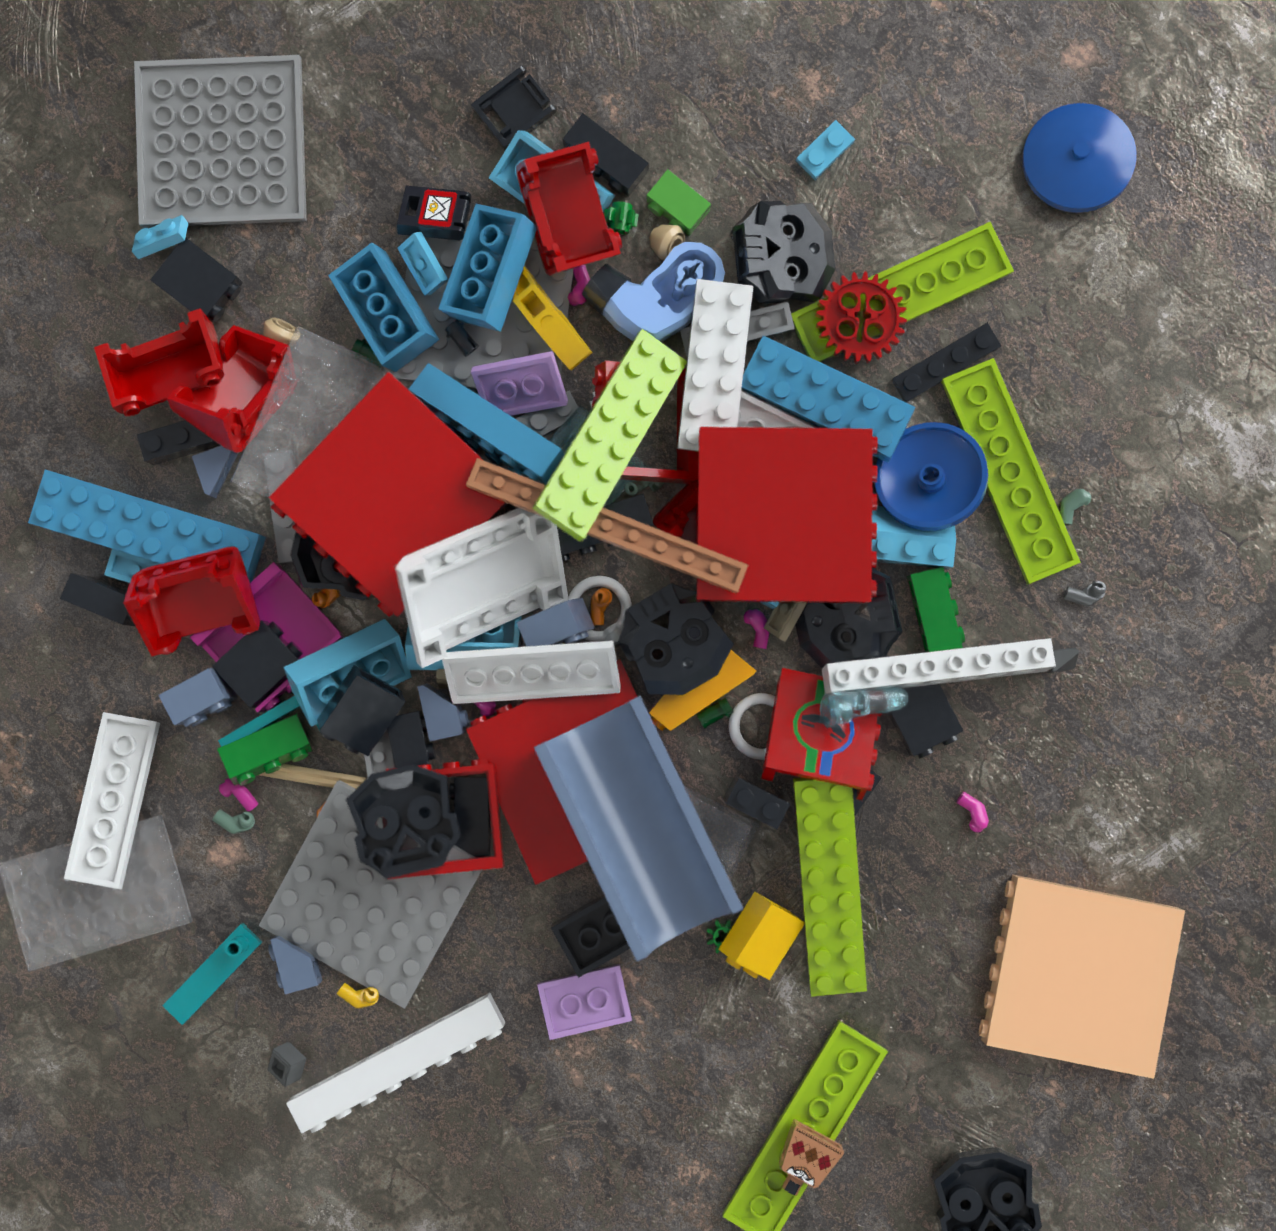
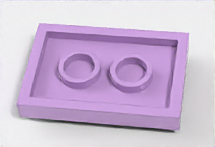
M553 351L472 367L471 374L479 396L510 416L567 405L568 398Z
M620 964L592 970L579 978L574 974L537 984L550 1040L632 1021Z

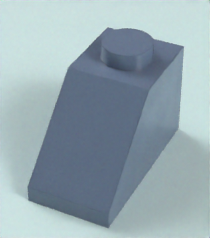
M428 683L417 686L429 741L457 736L467 732L466 727L469 726L467 711H462L461 704H452L450 697Z

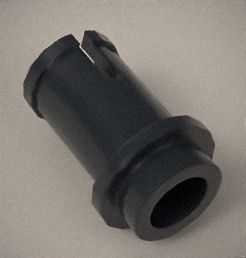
M455 320L445 328L446 337L451 338L463 352V355L467 357L479 345L464 329L465 324Z

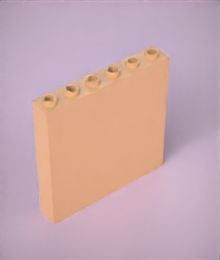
M1012 875L1011 881L1008 880L1005 887V897H1008L1006 908L1001 910L1000 925H1003L1001 936H997L994 951L997 953L996 964L991 965L989 980L992 981L991 990L986 992L984 999V1008H987L986 1017L981 1020L979 1025V1036H982L981 1040L987 1046L1154 1079L1185 910L1178 907Z

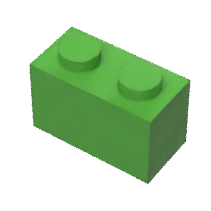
M668 169L647 194L649 210L658 217H661V215L666 217L670 221L669 225L680 226L688 236L692 234L710 212L711 203Z

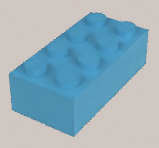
M475 204L439 310L454 320L501 332L537 230L536 225L524 214Z
M370 243L328 275L382 366L397 372L439 341L438 336L389 255L374 243Z

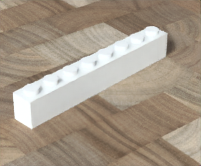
M488 993L297 1093L286 1104L301 1134L309 1129L311 1133H314L325 1127L328 1119L335 1116L339 1120L352 1112L351 1107L359 1103L363 1107L376 1100V1094L384 1090L386 1093H390L402 1086L401 1081L411 1077L412 1080H415L427 1073L425 1068L436 1064L437 1067L442 1066L452 1059L450 1055L458 1051L464 1054L477 1046L476 1042L485 1037L488 1041L502 1033L501 1028L504 1027L505 1020L491 993Z

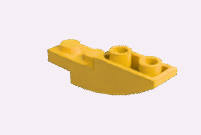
M524 266L513 296V302L552 351L572 371L592 354V351L562 311L554 305L527 267Z

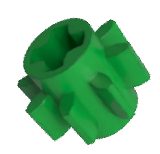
M620 201L613 202L612 207L604 210L607 226L620 235H627L632 227H637L639 214L632 210V204Z
M715 919L716 926L713 929L706 928V931L712 934V938L706 941L707 945L714 943L717 954L720 952L719 947L723 942L721 939L716 940L715 938L719 936L718 931L720 930L729 933L731 930L730 919H727L725 924H720Z

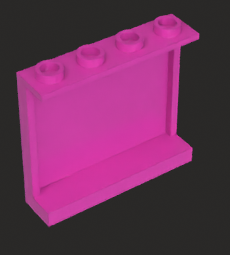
M273 562L250 583L260 621L264 620L269 623L274 621L283 630L284 634L282 637L289 644L292 641L303 652L300 656L301 658L345 638L321 609L313 605L311 598L280 564ZM231 624L195 633L190 638L197 646H202L217 662L245 635L235 633ZM288 679L258 705L255 710L257 712L269 711L280 704L279 697L286 691L289 694L293 692Z

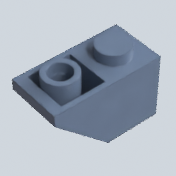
M280 936L270 939L269 954L272 961L276 960L278 967L276 980L279 988L284 989L285 994L317 986L323 981L318 961L312 954Z

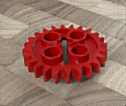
M853 272L850 281L843 275L840 278L841 285L834 281L831 283L830 286L833 292L829 290L823 292V296L827 300H819L817 304L824 310H819L815 314L816 317L823 319L816 324V328L824 329L819 336L820 339H829L825 346L826 349L833 345L836 347L834 356H837L842 351L844 353V361H847L850 355L854 356L855 364H858L862 356H864L866 363H870L872 355L878 360L882 358L881 350L887 354L892 351L889 343L895 346L898 345L900 341L895 335L902 336L905 332L899 325L906 324L907 319L900 317V315L905 313L907 309L906 307H898L903 297L894 298L893 295L897 288L893 287L888 290L886 288L888 279L880 284L878 283V274L872 280H869L867 272L863 273L861 279H858L857 274ZM865 294L863 318L867 319H865L861 328L862 341L858 342L859 318L856 316L861 307L860 295ZM844 297L852 298L855 302V307L851 309L845 308L841 303V299ZM879 300L883 305V310L874 311L871 309L869 301ZM843 324L849 325L853 330V335L843 336L839 331V326ZM876 327L880 331V338L873 339L869 337L867 328Z

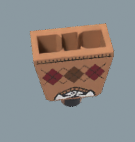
M793 1119L779 1160L780 1169L788 1173L782 1188L790 1194L797 1196L803 1183L813 1188L819 1187L843 1156L844 1150L842 1145Z

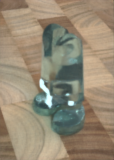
M901 687L857 690L854 692L833 691L823 696L820 705V715L823 724L827 728H832L838 724H847L853 718L902 709L908 702V694Z

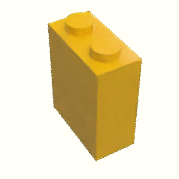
M754 892L719 947V950L727 956L725 961L734 968L740 970L743 966L742 970L757 979L760 975L770 980L805 922L786 908Z

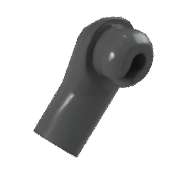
M1094 581L1082 591L1068 586L1063 599L1083 606H1091L1105 596L1106 585L1102 581Z

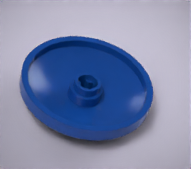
M1068 104L1048 112L1033 126L1023 150V171L1032 191L1046 204L1067 212H1089L1110 204L1126 189L1136 165V145L1127 125L1113 112L1093 104Z
M929 422L907 428L890 462L887 463L878 458L876 464L877 482H875V487L884 509L899 523L922 531L947 529L967 519L982 502L988 486L987 461L981 447L967 432L946 423Z

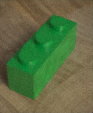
M940 567L906 576L925 653L962 649L965 635L963 628L957 625L955 616L959 615L956 600H951L949 589L952 588V582L949 573L944 572V568Z
M297 714L217 749L227 774L234 785L251 783L255 780V776L264 772L266 774L276 772L282 768V764L291 760L292 762L301 761L308 756L309 752L313 751Z

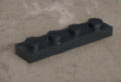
M987 322L892 378L891 381L903 401L907 403L941 383L942 379L960 372L999 349L1002 345Z

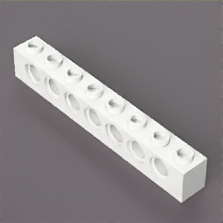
M1049 638L830 663L822 668L825 695L830 697L1046 672L1056 665L1052 641Z

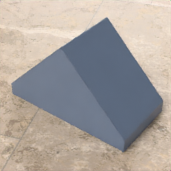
M219 446L192 456L205 494L217 498L238 453Z

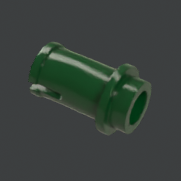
M357 339L351 349V354L355 356L354 358L356 360L361 358L381 369L383 366L370 345L366 343L367 340Z
M726 697L722 700L720 698L717 699V703L696 714L704 729L724 717L729 718V714L733 713V709Z

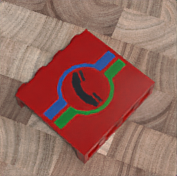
M782 668L777 681L761 779L773 781L775 773L780 772L858 789L856 799L862 801L866 791H871L874 783V775L870 774L871 766L875 765L878 750L873 749L874 741H878L881 725L877 724V716L881 717L884 707V700H880L881 691L826 697L823 676Z

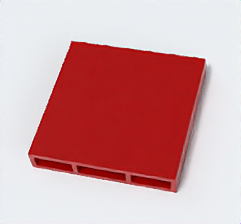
M390 372L370 390L268 497L273 502L270 508L282 519L286 515L295 522L292 528L304 539L309 535L317 543L313 547L324 558L331 555L338 562L334 567L346 578L350 575L355 577L359 581L356 587L368 598L373 594L380 601L377 606L389 618L392 614L399 617L405 611L395 568L403 557L489 521L506 502L466 486L477 458L483 459Z
M699 427L697 545L747 564L748 567L737 594L697 578V601L870 603L871 597H876L877 591L876 580H872V568H876L877 553L872 551V540L877 538V523L872 522V511L877 510V494H872V482H877V465H872L873 454H877L878 439L873 437V429Z
M621 659L617 660L621 685L620 693L522 699L523 704L514 708L511 703L496 710V716L487 719L486 715L471 721L472 727L466 729L478 758L488 759V764H495L498 801L535 885L587 862L588 859L534 747L637 698V694Z

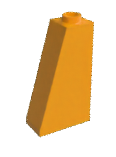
M731 650L717 676L684 695H663L649 712L653 716L651 720L661 731L665 728L671 731L753 676L756 670Z

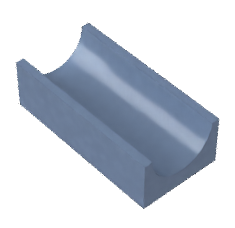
M640 696L534 747L636 961L647 957L654 949L687 930L726 914H734L743 909Z

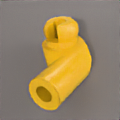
M344 983L336 993L357 1009L372 1006L379 999V992L376 988L368 987L356 991L347 983Z

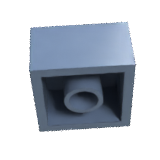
M583 597L566 600L516 622L526 647L563 644V642L565 644L575 643L589 637L587 632L595 629Z
M208 668L158 695L173 724L184 725L185 727L191 725L194 727L208 719L206 715L209 713L217 712L218 714L232 707L231 701L238 698L234 690L214 668Z

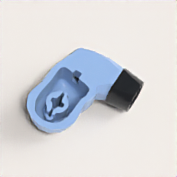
M683 242L675 246L660 267L649 274L641 284L631 283V278L609 264H605L589 280L582 292V296L616 330L633 341L637 333L644 329L662 343L691 323L696 280L723 282L725 271L721 258L712 248L702 243Z

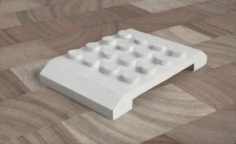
M521 508L403 557L395 567L416 661L421 668L446 658V650L535 609L541 608L544 611L569 600L557 526L548 519Z

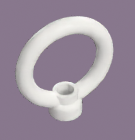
M607 576L586 578L572 589L568 599L580 598L585 591L594 587H605L617 595L621 605V613L616 623L603 631H588L589 637L585 639L592 642L613 641L615 646L619 644L618 639L623 627L624 612L632 606L630 596L623 585L615 579Z
M767 693L749 695L737 703L733 713L730 715L729 734L731 740L741 753L750 758L764 760L766 748H755L743 739L740 732L741 717L748 708L754 705L765 704L773 707L774 695Z

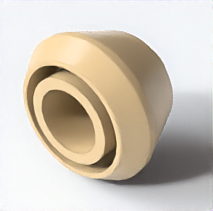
M665 224L654 228L649 238L650 246L659 259L664 261L675 246L685 242L683 229L678 225Z
M270 318L265 321L263 336L289 345V349L300 340L299 331L290 323L278 318Z

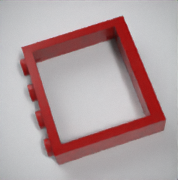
M604 361L595 366V377L592 378V383L595 385V397L592 401V408L620 362ZM686 368L682 370L677 379V445ZM677 449V470L626 467L619 479L680 484L698 481V451Z
M488 759L471 760V766L460 767L459 762L442 763L443 769L432 770L447 775V777L486 773L494 856L446 860L444 866L390 879L495 869L505 866L495 764H488ZM431 764L419 765L420 767L431 770ZM382 817L383 828L387 826V819Z

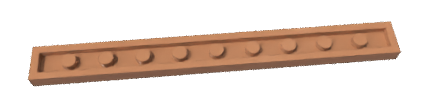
M477 458L466 484L468 488L543 517L533 510L532 507L546 485ZM605 508L601 509L587 533L589 536L736 594L748 567L747 564Z

